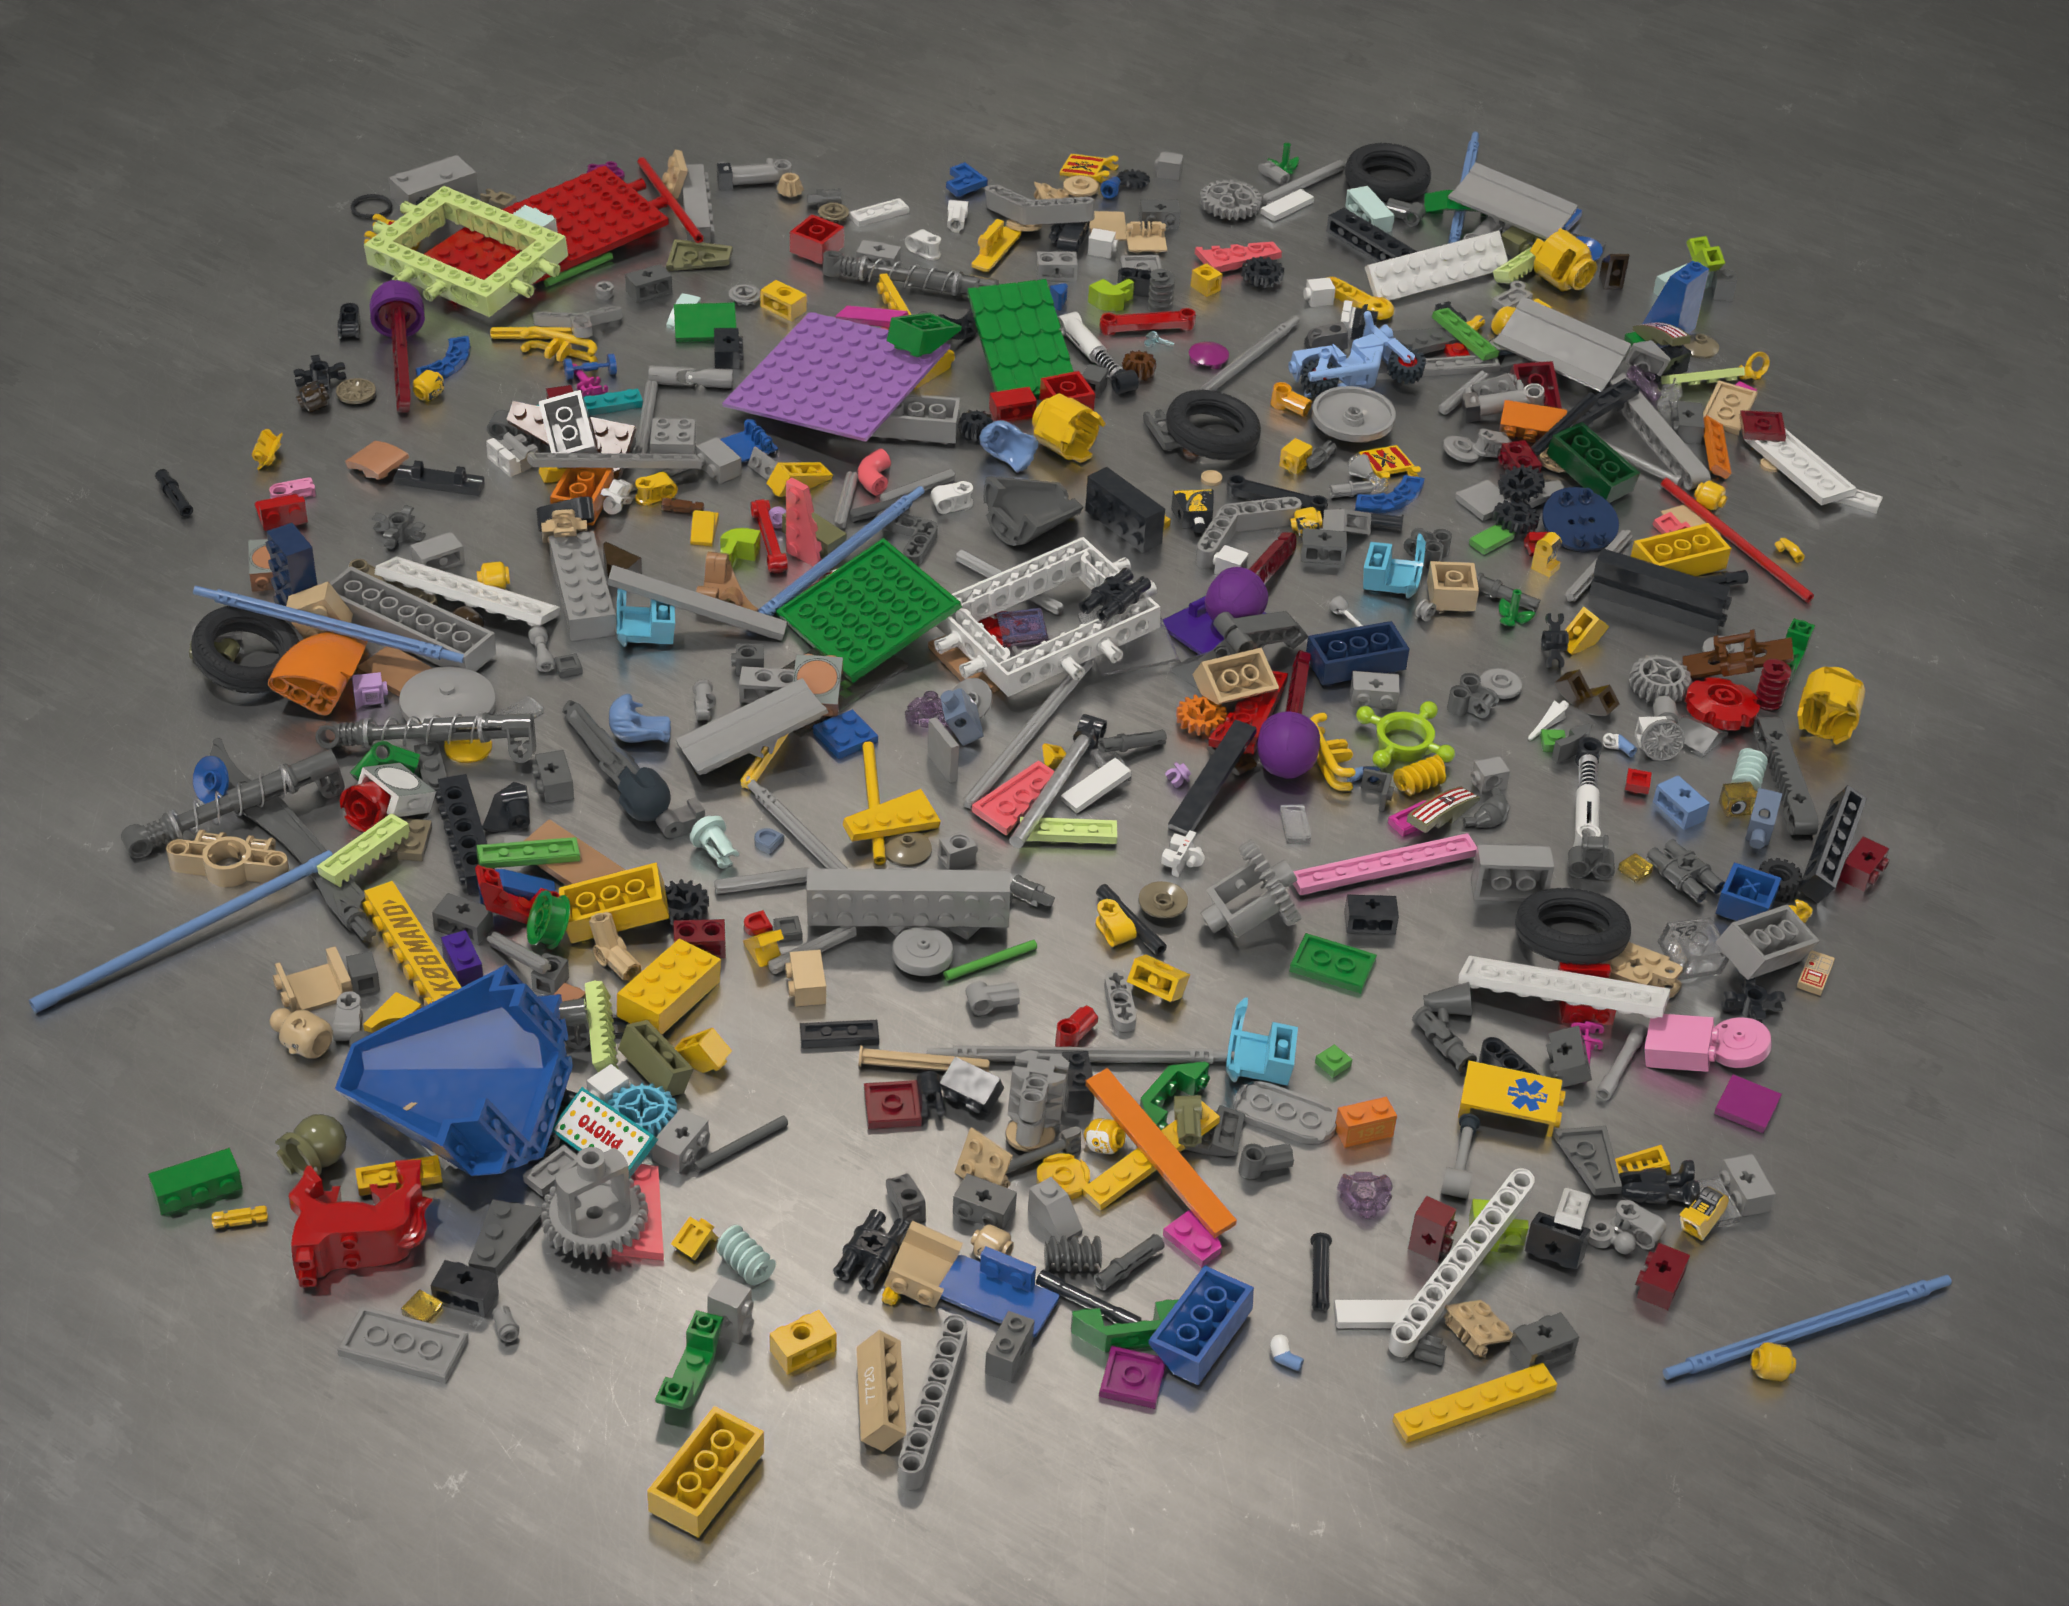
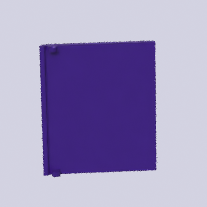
M1205 596L1190 603L1189 607L1160 621L1161 629L1198 654L1213 650L1224 640L1223 636L1214 627V621L1206 611Z

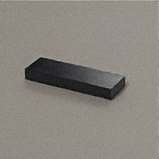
M878 1019L800 1023L801 1048L879 1045Z

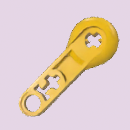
M1326 277L1331 279L1336 288L1334 298L1343 303L1344 300L1352 301V307L1362 308L1363 305L1368 304L1367 310L1378 311L1377 320L1388 319L1394 315V306L1388 299L1372 297L1339 278Z

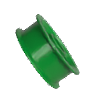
M547 890L542 891L537 896L527 922V939L531 945L543 943L551 950L559 945L566 932L570 917V902L567 896L555 897Z

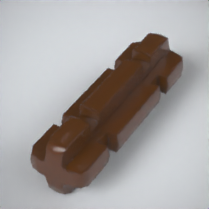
M663 498L661 504L663 511H671L672 509L673 512L691 514L695 510L704 511L705 509L703 502L695 501L693 503V501L680 499L672 501V498Z

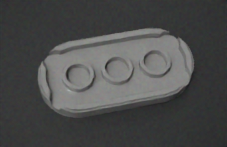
M1262 1081L1254 1082L1253 1085L1247 1086L1248 1084L1242 1086L1235 1095L1234 1109L1244 1113L1243 1121L1255 1127L1309 1145L1324 1143L1332 1138L1335 1133L1336 1115L1334 1116L1332 1109L1322 1101Z

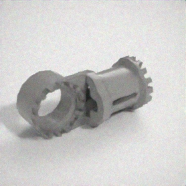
M700 679L701 681L697 680V683L695 682L692 688L693 693L696 694L694 701L696 720H710V714H708L710 710L708 711L707 709L712 708L716 704V697L712 694L713 684L709 680Z

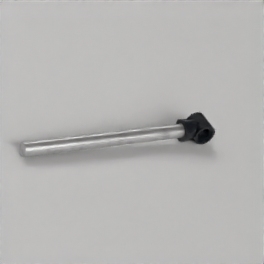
M1087 714L1082 715L1077 731L1073 735V745L1011 836L1010 843L1013 847L1021 848L1084 752L1092 749L1096 742H1099V738H1104L1107 720Z

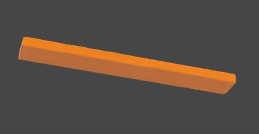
M1108 1068L1086 1080V1087L1214 1238L1236 1225V1218Z

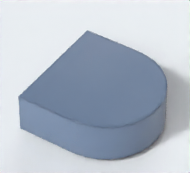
M770 828L760 829L754 836L756 848L767 854H771L784 841V834Z

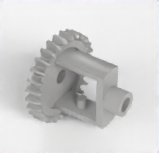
M1250 839L1239 847L1243 860L1249 861L1246 865L1206 890L1214 904L1201 912L1202 917L1213 934L1229 925L1237 938L1281 911L1279 916L1283 918V922L1287 926H1291L1300 921L1302 917L1285 888L1298 879L1285 859L1271 867L1262 852ZM1262 881L1263 884L1260 888H1267L1268 892L1236 913L1231 914L1225 904Z
M596 1147L584 1148L577 1154L576 1166L555 1176L556 1187L552 1186L550 1194L545 1195V1203L541 1207V1221L543 1232L547 1233L549 1242L554 1241L556 1249L563 1246V1253L565 1254L573 1249L574 1257L576 1258L581 1252H585V1259H589L590 1255L595 1253L597 1259H601L602 1252L605 1251L611 1257L612 1249H616L621 1253L623 1252V1244L631 1247L632 1239L639 1240L640 1231H645V1223L648 1221V1205L645 1194L641 1192L640 1186H634L633 1179H629L628 1163L620 1151L615 1148L606 1152Z

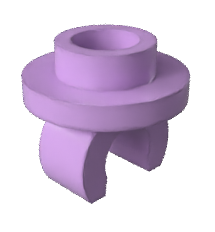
M776 506L769 511L774 528H782V514L786 513V509Z
M1175 762L1176 768L1169 769L1165 775L1169 781L1173 779L1171 783L1175 788H1178L1183 784L1184 779L1187 783L1190 782L1188 776L1191 775V772L1184 763L1179 765Z

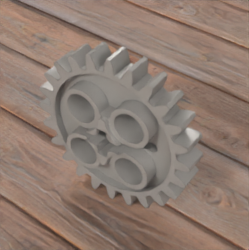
M1223 179V182L1216 180L1215 183L1209 182V185H1204V189H1201L1199 201L1200 206H1203V210H1207L1208 214L1214 213V217L1220 215L1221 219L1227 217L1230 220L1234 217L1238 220L1239 217L1246 219V215L1252 217V213L1257 214V210H1260L1262 198L1261 193H1258V189H1253V185L1247 186V182L1241 184L1240 180L1234 182L1231 179L1230 182H1227Z

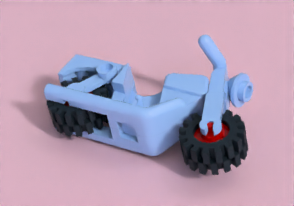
M1366 311L1364 313L1365 328L1363 337L1353 341L1350 356L1347 359L1346 355L1333 344L1331 346L1293 351L1288 368L1296 383L1299 382L1302 375L1301 384L1302 389H1305V397L1314 398L1322 392L1335 387L1355 386L1366 389L1373 388L1376 384L1381 358L1388 365L1387 371L1389 376L1392 375L1393 380L1397 378L1398 383L1404 381V384H1408V381H1410L1411 384H1414L1415 380L1418 382L1423 377L1426 358L1423 357L1422 352L1418 354V349L1414 351L1412 347L1407 349L1396 338H1393V331L1388 325L1384 324L1378 329L1374 325L1371 312Z

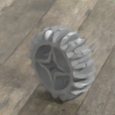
M1656 654L1653 657L1646 655L1645 658H1639L1638 662H1634L1629 674L1630 688L1633 689V694H1639V699H1647V703L1655 702L1660 696H1669L1675 703L1676 701L1681 702L1686 697L1688 687L1692 683L1691 672L1687 671V666L1681 665V661H1674L1673 657L1669 659L1664 655L1662 657H1658Z

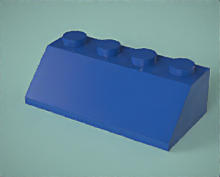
M1204 1265L1151 1336L1149 1345L1173 1374L1199 1385L1253 1310L1254 1287Z

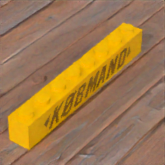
M390 881L365 890V901L362 902L366 915H371L376 931L382 932L386 947L392 948L396 963L402 964L407 980L413 981L414 990L418 997H423L424 1005L426 1006L461 988L394 882Z

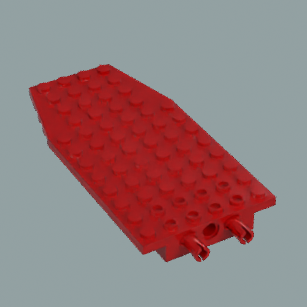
M605 165L501 209L513 214L516 213V210L518 211L526 205L533 209L536 208L546 215H552L556 219L557 233L566 237L568 257L557 264L560 266V272L669 225L668 217L659 211L668 206L667 200L663 195L647 201L638 193L646 189V183L642 178L627 184ZM464 227L424 253V255L485 280L522 252V250L518 251L513 246L505 243L502 244L494 238L485 237L482 233L475 230L471 231L470 228ZM545 274V275H543L541 278H539L536 282H534L533 284H536V283H538V282H540V281H542V280H545V279H547V278H549V277H551V276L548 275V274Z

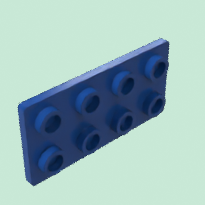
M985 1246L981 1253L980 1262L960 1254L939 1285V1287L944 1289L940 1299L1000 1324L1008 1311L1035 1320L1033 1337H1037L1059 1300V1294L1035 1285L1036 1266Z

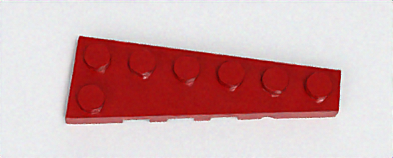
M1272 671L1279 686L1278 690L1247 697L1242 702L1239 701L1236 704L1235 711L1233 713L1230 712L1226 716L1224 724H1220L1210 735L1208 746L1217 748L1236 719L1256 727L1257 733L1244 751V754H1254L1258 744L1260 728L1272 716L1287 684L1288 673Z

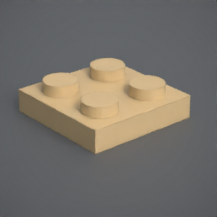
M674 150L673 156L669 157L667 173H664L662 177L663 183L677 201L688 172L683 153L680 150Z

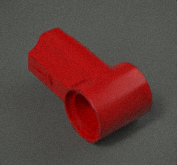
M1088 1005L1079 1007L1069 1018L1060 1020L1057 1023L1055 1047H1078V1042L1098 1023V1015L1094 1012V1009Z

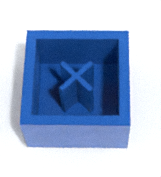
M1734 862L1721 891L1715 914L1739 921L1771 910L1781 878Z

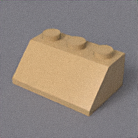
M1262 648L1203 661L1192 674L1201 695L1217 705L1279 689Z

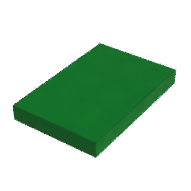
M735 302L674 304L675 342L714 341V328H736Z
M1305 933L1290 964L1289 972L1361 994L1376 962L1377 955Z

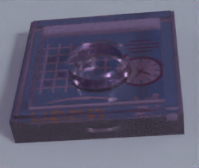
M1041 608L997 613V622L1004 648L1015 645L1041 644L1043 641H1048V633Z

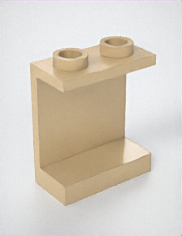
M336 946L326 949L327 964L285 975L280 962L275 964L276 975H273V981L276 990H282L280 996L284 1008L289 1007L292 1013L296 1010L312 1011L336 1004L338 996L344 992H353L351 979Z
M912 1220L884 1286L890 1287L896 1293L915 1299L923 1305L935 1308L944 1290L939 1285L955 1262L963 1243Z

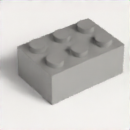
M581 390L539 401L551 453H598Z
M1477 844L1471 875L1473 899L1524 901L1536 892L1550 889L1554 871L1551 847Z

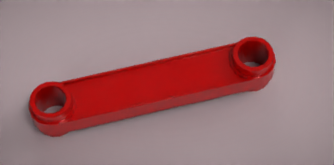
M1183 308L1180 311L1121 315L1104 313L1101 315L1099 328L1100 332L1105 335H1112L1115 332L1172 328L1191 330L1194 328L1196 315L1195 311L1191 308Z
M759 499L751 501L752 518H757L768 553L767 566L769 572L780 573L787 571V557L785 553L780 551L769 516V511L771 510L769 500Z

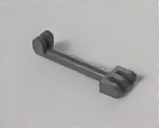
M1074 1126L1061 1131L1060 1140L1012 1159L1007 1173L1062 1150L1065 1154H1073L1081 1149L1080 1127Z

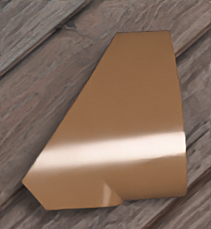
M708 552L705 563L704 585L698 586L696 592L758 612V608L747 599L739 586L729 561V554Z

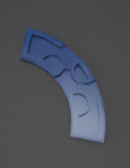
M469 336L449 338L446 356L442 360L415 368L416 376L418 377L426 370L438 372L443 379L456 373L469 358Z
M1404 475L1400 484L1389 494H1357L1355 511L1379 514L1403 508L1419 496L1423 489L1425 478Z

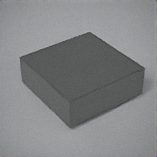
M577 653L554 657L555 666L560 678L583 674L582 665Z
M798 916L773 919L774 929H781L784 939L777 942L803 939Z

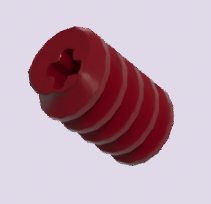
M1768 659L1763 664L1758 689L1756 690L1757 704L1763 710H1776L1783 705L1792 671L1788 664L1781 660Z

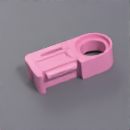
M310 477L277 483L269 489L270 498L297 494L299 497L313 496L314 498L316 496L315 486Z

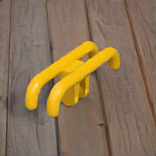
M537 326L527 327L520 332L522 339H526L534 334L553 339L550 343L540 340L525 342L521 346L523 353L528 352L532 348H539L545 350L544 356L547 359H551L557 353L556 360L562 362L567 356L598 363V359L595 356L598 348L596 343L590 339L577 338L574 335ZM571 343L588 347L589 349L587 352L572 349Z
M1323 712L1317 713L1310 718L1320 733V746L1316 761L1331 788L1338 791H1351L1353 784L1351 782L1338 781L1334 774L1340 777H1353L1356 774L1354 768H1343L1337 764L1351 760L1353 752L1351 749H1347L1348 743L1344 739L1325 740L1323 736L1325 728L1318 726V723L1326 721L1327 714Z

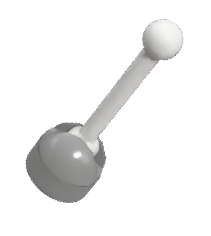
M1336 596L1330 602L1329 609L1337 615L1345 614L1357 627L1363 626L1347 611L1349 604L1343 596Z

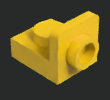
M689 1217L671 1242V1245L691 1259L696 1260L711 1239L716 1242L719 1237L712 1231L714 1226L703 1218L697 1221Z

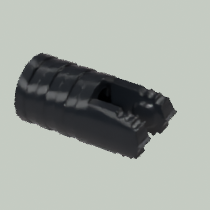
M933 1071L922 1072L916 1079L922 1118L928 1117V1106H936L938 1116H943L945 1111L939 1074Z

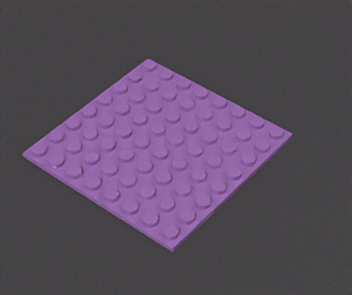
M809 312L722 402L723 407L866 442L950 349V344L944 343L931 354L915 357L910 355L909 351L896 349L893 344L887 342L889 331L887 329Z

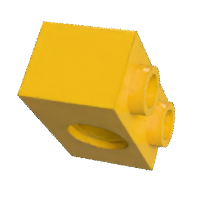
M775 280L760 290V307L792 322L807 311V294Z
M1146 954L1134 959L1126 982L1169 1002H1173L1183 997L1190 974Z
M820 1310L811 1314H805L798 1320L786 1326H780L770 1333V1352L786 1374L837 1351V1333Z

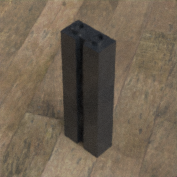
M1604 548L1599 554L1595 564L1594 578L1589 595L1713 634H1717L1720 626H1725L1728 617L1727 614H1724L1725 609H1729L1732 597H1729L1731 587Z

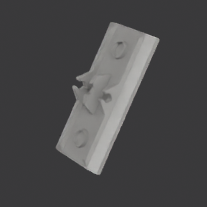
M1477 162L1459 186L1448 195V199L1493 217L1497 226H1500L1501 221L1506 224L1504 229L1515 226L1545 240L1557 232L1559 228H1563L1578 207L1575 203Z
M1522 296L1514 313L1493 342L1494 345L1532 362L1553 361L1555 372L1600 392L1604 391L1631 347V343Z
M801 678L676 738V742L699 775L706 774L747 753L763 758L764 755L761 753L763 746H767V751L769 754H772L777 739L820 719L821 716L828 713V710L812 693L804 679Z

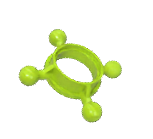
M1426 701L1422 703L1419 714L1394 712L1382 718L1375 715L1373 709L1369 706H1362L1357 710L1356 718L1361 724L1372 723L1377 728L1376 734L1380 750H1377L1372 757L1375 766L1385 768L1390 764L1391 759L1401 762H1413L1431 753L1438 754L1444 763H1449L1454 759L1455 750L1452 746L1447 744L1439 746L1433 743L1435 730L1427 719H1433L1438 713V707L1434 702ZM1397 729L1409 730L1420 735L1424 742L1417 746H1401L1391 742L1385 734Z

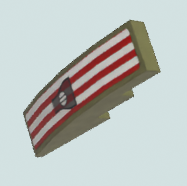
M1648 323L1633 326L1632 329L1645 341L1652 340L1655 344H1660L1661 346H1677L1689 344L1691 341V335L1671 324Z
M1462 786L1449 789L1432 797L1410 812L1406 822L1427 833L1434 826L1440 828L1447 821L1452 824L1478 803L1480 797Z

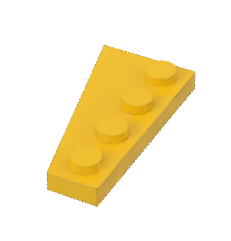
M918 789L845 817L842 825L853 842L939 828L941 820L922 789Z

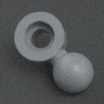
M1594 1221L1587 1227L1591 1229L1588 1243L1596 1248H1606L1613 1244L1615 1249L1622 1254L1631 1253L1635 1249L1636 1240L1632 1234L1628 1232L1615 1234L1614 1227L1606 1221Z

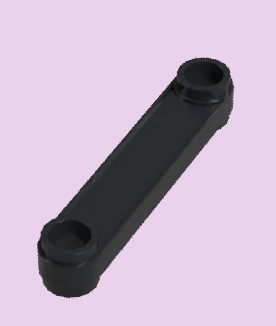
M1232 475L1227 481L1226 490L1231 498L1237 499L1242 497L1256 501L1296 497L1302 503L1301 509L1314 507L1316 511H1320L1322 519L1324 518V510L1328 509V500L1324 496H1310L1246 480L1241 475Z

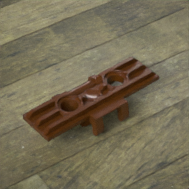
M1755 629L1742 634L1724 637L1713 636L1714 650L1682 656L1683 665L1687 666V671L1691 672V679L1721 674L1723 677L1755 672V669L1762 668L1764 662L1768 659H1778L1785 663L1794 661L1792 638L1757 642ZM1744 642V651L1735 653L1727 651L1726 645ZM1758 654H1766L1762 657H1755ZM1720 661L1716 665H1710L1712 662Z

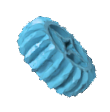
M641 1082L640 1086H634L631 1083L629 1089L621 1087L620 1093H613L612 1099L608 1100V1105L655 1137L678 1112L675 1098H672L670 1091L665 1092L663 1086L655 1088L653 1083L649 1086H645L643 1082Z

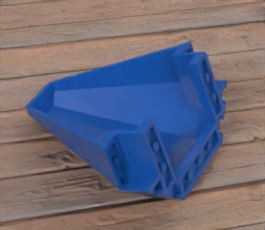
M506 964L351 1044L335 1090L343 1097L470 1176L502 1174L508 1169L525 1165L528 1161L540 1159L544 1156L573 1068L572 1057L567 1056L564 1042L569 1040L566 1021L560 1018L559 1007L562 1003L561 994L537 996ZM411 1102L417 1103L408 1111L402 1109Z

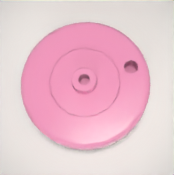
M1743 1017L1732 1018L1714 1027L1719 1029L1718 1043H1713V1046L1716 1047L1715 1060L1722 1065L1733 1068L1754 1066L1766 1059L1771 1052L1772 1041L1770 1031L1757 1020Z

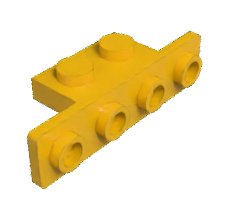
M996 219L992 225L988 226L986 232L980 235L978 239V246H980L979 255L972 262L971 267L982 272H989L1021 236V231L1004 227V221Z

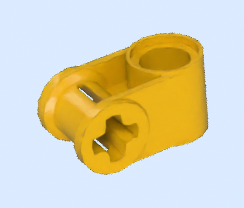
M665 472L640 477L635 482L637 488L635 501L642 506L660 502L663 498H673L678 492V486Z
M1104 899L1098 903L1097 911L1099 916L1096 918L1095 925L1111 947L1136 938L1137 932L1134 923L1126 916L1116 901Z

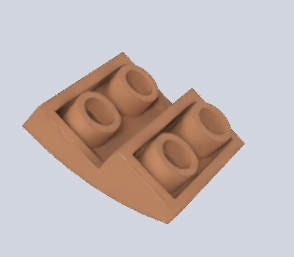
M373 441L345 462L348 469H358V471H363L365 477L378 480L385 478L392 469L403 465L402 462L407 460L409 455L394 445Z

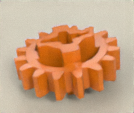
M1193 695V699L1185 697V702L1180 701L1179 707H1177V723H1181L1182 729L1188 728V733L1195 731L1200 736L1201 733L1205 732L1209 736L1210 731L1214 732L1220 724H1224L1226 721V707H1221L1222 704L1217 705L1203 695L1200 698L1197 695Z

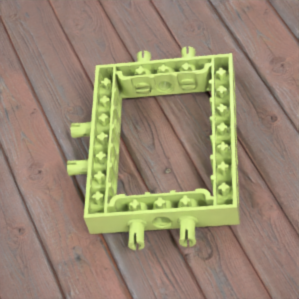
M446 186L440 188L417 206L404 201L400 206V212L405 215L391 225L379 220L375 222L373 231L378 234L364 244L368 265L393 275L392 280L409 282L425 289L423 290V296L427 301L431 302L437 296H442L488 317H491L519 294L530 298L534 293V286L532 284L545 274L552 277L558 276L560 266L557 264L568 257L566 237ZM446 219L457 225L460 224L470 228L471 231L475 230L482 233L485 237H491L502 244L505 243L513 246L518 251L522 250V252L488 278L482 280L410 248L417 246L418 242L425 237H429L437 228L444 226Z

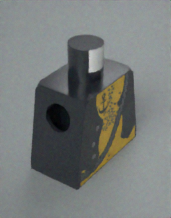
M1214 490L1173 491L1171 509L1180 527L1183 529L1193 528L1196 533H1201L1208 528L1213 519Z

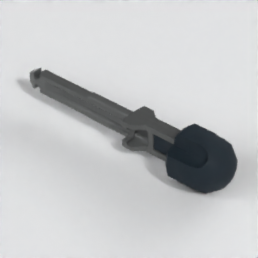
M568 700L562 712L566 714L565 718L601 761L599 763L600 768L618 785V790L622 793L619 797V803L638 821L656 820L661 813L668 810L671 801V794L667 783L652 768H639L634 762L635 759L629 753L620 749L606 731L599 727L579 703Z

